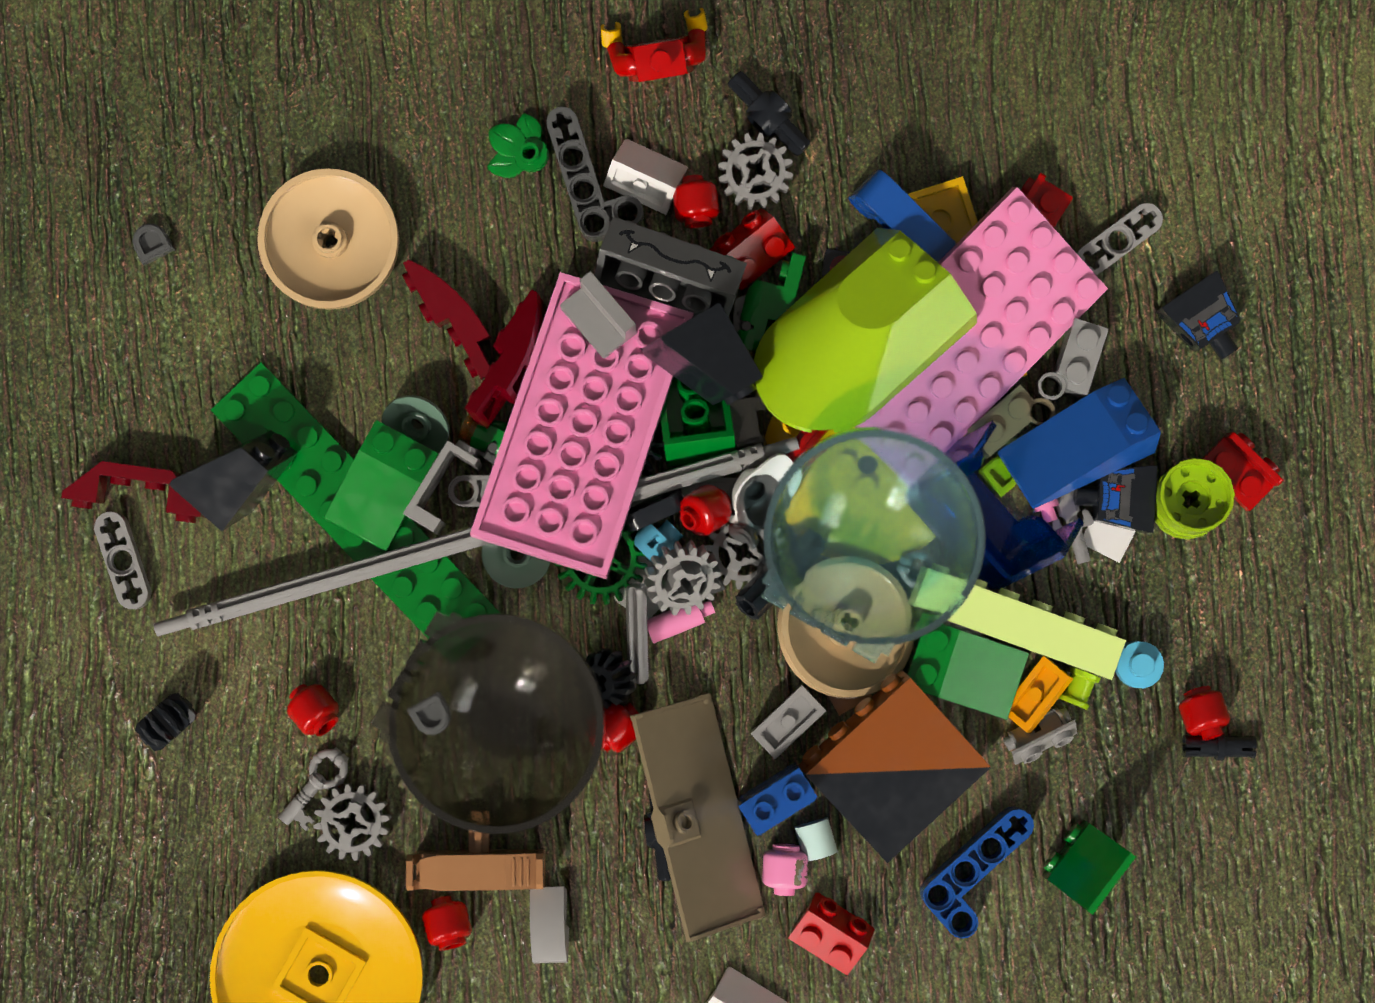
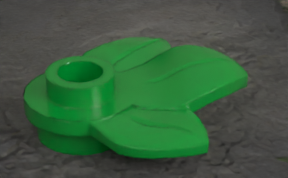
M523 113L516 126L501 123L489 129V141L493 149L498 152L487 166V169L494 175L503 178H514L523 171L537 172L546 166L549 159V150L542 141V126L533 116ZM535 149L534 157L526 159L528 151Z

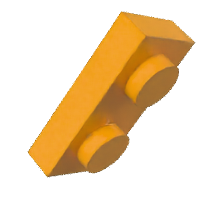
M1043 656L1017 689L1008 717L1025 732L1031 734L1074 678L1048 657Z

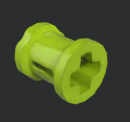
M1071 666L1069 671L1074 679L1058 699L1088 710L1090 705L1087 702L1094 684L1099 683L1101 678Z

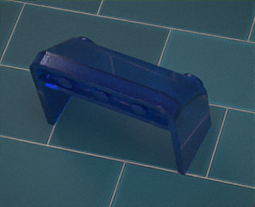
M993 420L959 439L911 485L907 492V500L911 507L977 579L987 582L986 587L1000 589L1064 558L1084 522L1078 518L1054 530L1044 519L1038 516L1029 515L1017 521L974 472L984 462L982 449L997 426Z

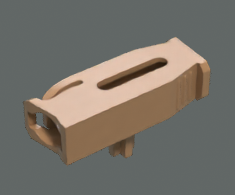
M489 816L468 817L469 850H417L406 857L407 890L544 889L546 885L545 849H490ZM416 864V880H413V865Z

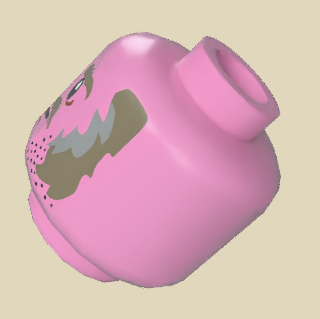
M772 844V849L764 853L762 882L766 886L774 888L775 895L794 896L795 889H801L807 885L809 861L807 855L800 851V845Z

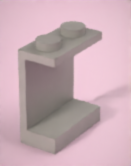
M458 440L456 445L447 441L403 514L440 536L446 524L423 508L455 457L478 471L480 470L482 463L477 458L479 455L476 452L477 450L461 440Z

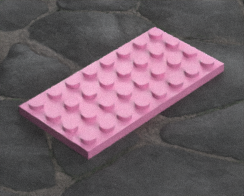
M1012 187L938 262L951 273L977 313V324L865 422L855 426L860 434L909 486L915 487L966 435L967 430L982 418L1072 326L1073 320L1075 318L1079 319L1108 289L1018 187Z
M560 272L470 536L607 579L674 377L646 357L641 349L692 319L694 313L604 286L635 322L637 334L607 358H602L560 307L561 303L581 288V278Z

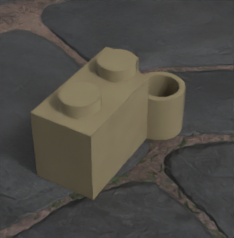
M1020 384L967 430L966 436L986 459L991 457L1028 424L1032 427H1037L1044 423L1033 419L1031 409L1034 404H1042L1046 407L1048 416L1045 421L1055 416V407L1048 399L1038 398L1034 400Z

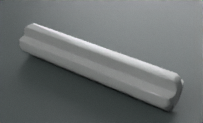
M631 583L626 587L627 660H632L629 666L630 671L638 673L636 678L632 680L633 683L644 684L649 678L647 589L644 584Z

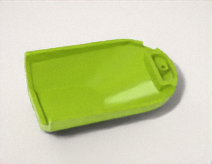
M876 228L785 311L765 332L759 342L754 362L763 378L755 382L758 394L772 415L795 429L812 433V430H834L835 433L851 429L872 417L977 324V313L951 273L902 231Z

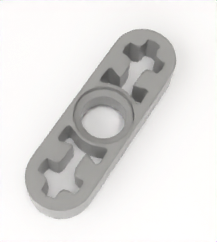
M1150 203L1137 206L1077 251V254L1084 261L1085 257L1083 254L1086 253L1088 256H1092L1101 249L1096 243H1101L1103 251L1111 256L1112 259L1108 260L1105 254L1095 262L1096 270L1091 266L1089 267L1097 276L1160 229L1163 222L1160 209ZM1139 212H1142L1144 215L1150 213L1154 218L1150 222L1152 228L1150 229L1147 225L1141 227L1135 232L1139 236V239L1136 240L1133 231L1124 222L1128 221L1131 227L1141 219ZM1120 231L1125 234L1127 245L1123 250H1115L1109 245L1108 238L1110 233Z
M105 512L96 519L94 531L117 600L127 609L143 608L149 603L152 592L129 522L120 513ZM111 518L112 522H119L120 528H117L115 533L119 541L126 539V545H116L109 549L108 544L115 543V540L111 533L104 532V527L108 526V519ZM122 550L129 552L132 557V564L125 571L117 569L114 565L115 555ZM137 572L138 578H131L134 588L142 589V594L138 596L137 603H135L134 599L126 598V593L130 592V585L128 580L120 582V576H130Z

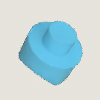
M666 520L658 529L652 524L641 528L636 533L634 545L652 562V555L658 557L664 555L661 547L665 546L669 551L673 550L675 541H679L683 535Z
M1130 641L1124 645L1115 672L1122 683L1127 686L1144 689L1154 685L1160 679L1164 670V660L1162 654L1154 645L1148 642Z

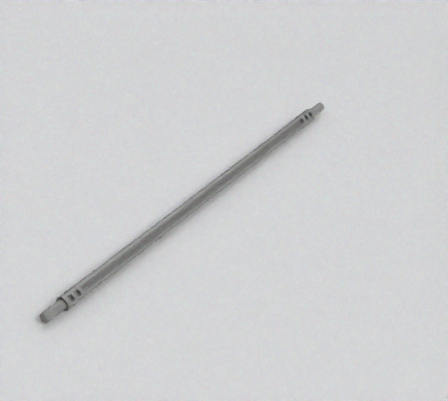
M792 437L765 446L759 443L640 478L632 502L759 466L774 454H788L800 449L797 438ZM472 527L188 609L184 615L154 623V630L157 636H162L189 627L192 630L490 543L471 537Z

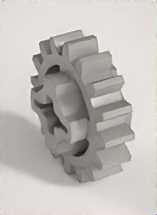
M747 133L745 134L743 144H740L736 139L732 140V147L734 149L732 152L726 149L723 150L722 155L728 161L718 164V169L726 172V174L719 177V184L728 183L729 186L725 189L724 194L726 196L733 193L736 194L735 204L737 206L743 200L748 201L747 206L749 210H752L754 202H759L762 209H766L767 199H771L777 204L780 200L777 192H788L789 187L783 181L793 179V173L785 171L786 168L792 166L793 161L792 159H783L787 148L784 146L777 150L775 148V137L767 143L764 142L763 133H759L757 140L752 141ZM752 149L760 150L758 154L750 156L743 154V152ZM772 157L777 162L779 176L770 168L769 162ZM763 159L761 170L763 176L757 174L748 183L750 173L748 166L755 168ZM732 167H735V170L741 173L742 181L739 186L733 178ZM763 186L769 189L763 193H751L753 189Z
M731 515V518H730V520H729V523H731L732 518L734 517V515ZM729 525L721 527L718 534L712 533L708 535L714 543L713 545H707L706 548L708 552L714 554L718 562L717 565L725 576L723 585L727 586L731 580H734L736 589L741 590L743 581L749 582L757 574L756 570L749 575H737L741 567L748 564L758 567L762 560L773 557L777 553L772 551V546L779 543V540L769 539L768 534L773 529L771 526L764 530H755L756 535H759L764 542L765 556L758 553L756 547L751 549L748 546L747 550L757 560L746 557L741 561L735 559L737 553L727 543L733 546H741L743 543L726 536L729 532ZM719 547L727 551L730 560L727 568L720 561Z
M689 540L686 547H682L679 541H675L673 550L669 551L667 547L663 546L661 547L663 556L652 555L651 560L654 567H645L648 579L644 580V585L652 603H657L661 611H665L669 607L672 614L677 615L679 610L684 608L686 614L689 615L691 614L692 606L696 605L700 610L704 608L702 601L705 598L714 600L711 589H720L721 585L717 578L722 576V572L717 565L718 562L714 554L709 553L705 545L702 544L696 548L694 542Z
M347 783L344 793L338 787L332 789L334 798L322 797L321 802L326 807L325 809H316L314 813L322 818L320 822L313 825L314 829H322L323 834L317 839L318 842L327 840L330 844L326 852L330 853L338 849L339 859L341 860L346 857L348 852L351 853L354 861L358 860L362 850L369 857L373 854L372 844L379 848L384 844L379 835H388L390 833V829L383 826V822L391 819L390 814L382 813V809L387 805V802L377 803L375 799L379 792L375 790L369 795L366 794L365 784H361L357 791H354L352 784ZM352 798L347 809H333L338 802ZM366 804L372 809L375 819L369 818L365 810ZM354 813L356 814L355 820L360 822V825L351 830L349 829V822L343 818H348ZM330 824L336 826L340 834L339 839L333 834ZM361 833L371 834V837L366 842L353 845L357 835Z

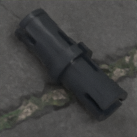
M1223 734L1217 738L1203 741L1202 736L1183 735L1182 742L1186 743V745H1182L1183 757L1187 758L1214 757L1218 761H1223L1225 757L1255 758L1257 753L1256 750H1253V748H1257L1255 736H1225Z

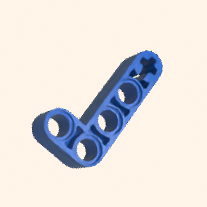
M881 170L872 172L848 197L850 203L863 216L868 219L874 218L885 229L902 231L937 262L957 244L892 178Z
M1011 806L1001 811L921 884L920 896L923 902L955 937L961 939L968 938L976 932L978 927L977 915L963 900L962 896L1032 834L1034 829L1033 819L1022 808ZM1012 816L1018 819L1022 818L1020 821L1021 830L1017 831L1012 828L1005 834L1010 838L1007 843L1002 836L995 832L996 829L1000 828L1005 833L1012 826L1009 821ZM995 838L998 841V849L995 854L990 856L983 855L981 845L984 840ZM960 862H970L972 865L970 876L966 879L956 878L955 867ZM935 885H942L946 888L945 898L940 902H931L928 898L929 890ZM958 912H967L969 914L967 926L961 929L954 928L952 926L953 916Z

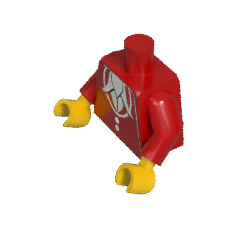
M700 8V14L693 17L690 16L689 10L685 11L684 17L689 32L688 35L625 46L622 44L621 24L619 22H615L614 30H607L604 28V24H602V45L607 48L615 73L620 77H629V81L643 82L685 75L694 70L693 66L701 64L706 57L705 31L708 25L704 9Z

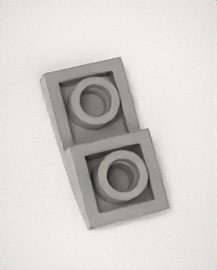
M564 886L530 889V940L532 962L534 964L568 963L569 927L566 925L567 889Z

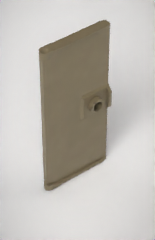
M703 692L701 695L630 716L654 808L651 819L656 840L664 849L686 942L702 939L748 921L762 919L766 916L711 693Z

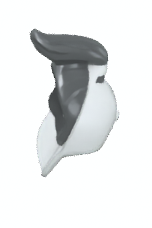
M774 454L757 468L745 469L734 484L732 506L735 515L728 527L729 534L735 540L748 544L751 549H754L759 542L755 530L772 523L778 509L783 506L785 497L795 482L796 469L792 460L786 454Z

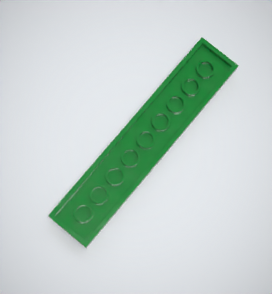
M260 362L211 411L241 443H245L270 430L285 437L289 441L290 447L297 452V455L277 481L354 561L385 553L380 548L324 519L354 458L267 366ZM406 516L387 552L429 540L430 537L412 519ZM448 556L371 578L450 662L460 655L502 614Z

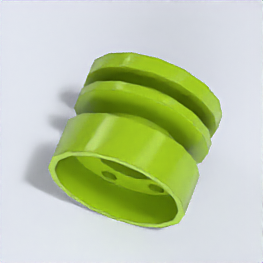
M1193 458L1179 462L1157 480L1155 523L1163 532L1173 538L1190 540L1204 536L1223 523L1233 509L1235 492L1231 479L1220 466L1209 460ZM1190 495L1194 500L1189 508H1185L1182 505L1185 501L1184 498Z

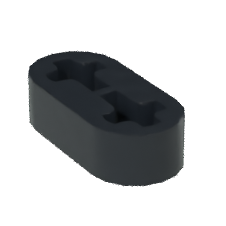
M681 489L663 493L631 507L624 525L625 529L628 532L636 531L681 511L680 503L684 498Z

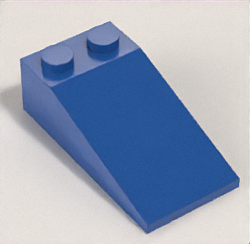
M1122 378L1085 396L999 450L998 455L1032 509H1035L1156 453L1161 431L1126 379Z

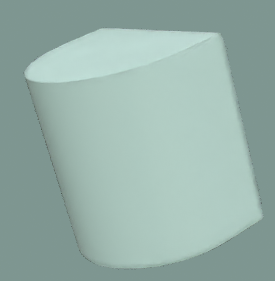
M828 817L794 827L799 845L801 846L800 849L807 855L808 861L822 859L838 852Z

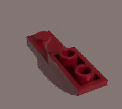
M411 260L403 262L407 272L402 274L403 279L411 293L416 290L419 292L423 303L418 306L427 323L434 321L438 328L451 323L452 327L448 328L447 331L456 348L463 345L469 356L463 360L472 378L479 375L483 381L488 374L490 364L480 345L492 339L483 323L467 302L444 280Z
M531 290L527 297L519 303L514 316L507 326L498 333L493 346L500 357L492 363L487 376L478 389L471 393L468 403L464 407L476 424L486 429L506 401L515 404L547 311L543 300L534 290Z

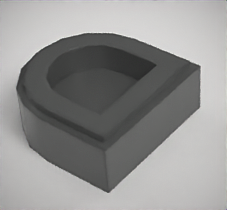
M148 223L142 225L133 235V246L143 265H147L175 251L168 234L156 224Z
M441 691L407 709L415 726L425 734L435 735L441 733L451 722V711Z

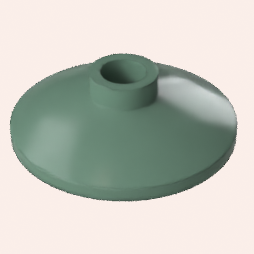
M415 395L401 396L391 401L383 412V424L437 453L441 452L449 439L450 431L446 416L437 405L426 398Z
M492 543L482 546V561L487 573L494 581L508 588H525L535 584L546 574L551 563L524 554V557L517 561L512 558L511 549Z

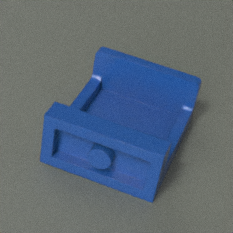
M794 762L738 797L737 803L755 834L761 835L817 799V795L797 763Z

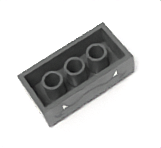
M613 217L600 247L594 276L604 286L692 312L694 317L720 303L729 318L747 263L739 261L732 256L722 255L705 249L698 244H691L670 237L666 233L656 232L636 225L632 221Z

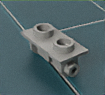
M1055 708L1049 711L1038 724L1041 730L1036 733L1034 730L1031 734L1027 733L1021 727L1007 732L1008 736L1003 738V742L1008 751L1012 752L1015 765L1024 762V764L1031 763L1042 755V751L1052 746H1055V748L1065 746L1073 740V736L1077 734L1076 722L1073 720L1067 723L1072 719L1066 708L1061 710Z

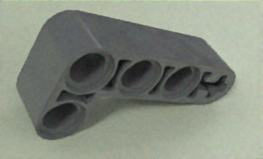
M567 107L553 109L548 114L546 120L547 128L583 237L591 242L603 241L612 218H619V210L624 206H633L637 210V217L632 222L640 226L644 215L643 207L638 199L628 195L604 202L574 111ZM560 119H565L566 123H570L568 124V131L571 140L564 142L561 129L556 128ZM579 151L583 155L582 162L577 166L567 165L564 162V158L568 152ZM583 183L590 184L594 188L591 197L588 199L576 197L574 192L578 185ZM592 216L602 218L605 222L604 227L599 232H589L585 228L588 218Z

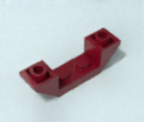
M101 461L62 491L61 498L71 499V507L93 509V503L104 504L108 477H111L110 484L131 486L132 480L145 481L144 488L166 491V484L169 485L172 479L181 474L172 470ZM169 485L166 512L176 514L175 521L196 523L197 517L206 518Z

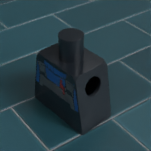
M1218 271L1208 275L1156 311L1157 315L1194 352L1210 344L1217 356L1222 360L1238 349L1227 331L1239 324L1241 320Z
M1158 466L1119 469L1095 480L1094 485L1082 486L1074 490V505L1093 506L1092 518L1094 522L1140 533H1154Z

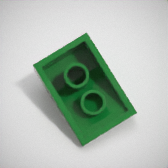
M673 377L660 417L667 467L691 464L735 451L730 404L727 406L723 400L712 405L677 378Z
M376 420L352 462L324 519L387 552L406 518L403 512L439 453Z
M926 619L908 676L926 694L1008 720L1029 653Z
M1083 820L1080 825L1075 823L1064 837L1067 843L1059 853L1054 851L1043 865L1046 871L1042 876L1093 915L1135 860L1136 856L1092 824Z

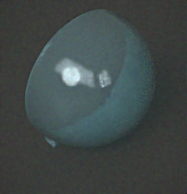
M876 426L859 427L841 431L820 440L799 455L788 467L772 494L766 513L763 537L768 571L763 577L762 583L767 586L761 597L782 610L789 603L792 607L789 614L813 628L820 629L823 634L844 646H847L850 641L856 642L852 651L875 663L881 653L888 656L895 645L915 640L941 626L962 606L972 591L982 567L985 551L983 513L972 484L957 463L942 449L932 442L904 430Z

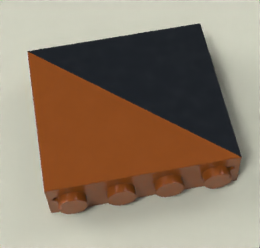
M902 670L897 674L889 675L881 683V690L871 698L867 697L858 703L854 709L855 713L845 722L841 721L832 727L828 733L829 737L819 746L811 747L803 755L802 762L798 765L804 774L887 863L991 768L919 686Z

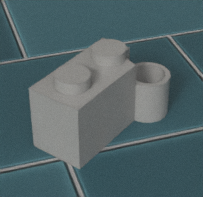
M1075 318L1072 326L1065 333L1053 372L1045 373L1036 380L1034 384L1035 395L1038 398L1048 399L1050 402L1061 397L1063 393L1079 399L1087 396L1109 329ZM1045 378H1051L1057 383L1058 392L1055 396H1048L1042 391L1041 385Z

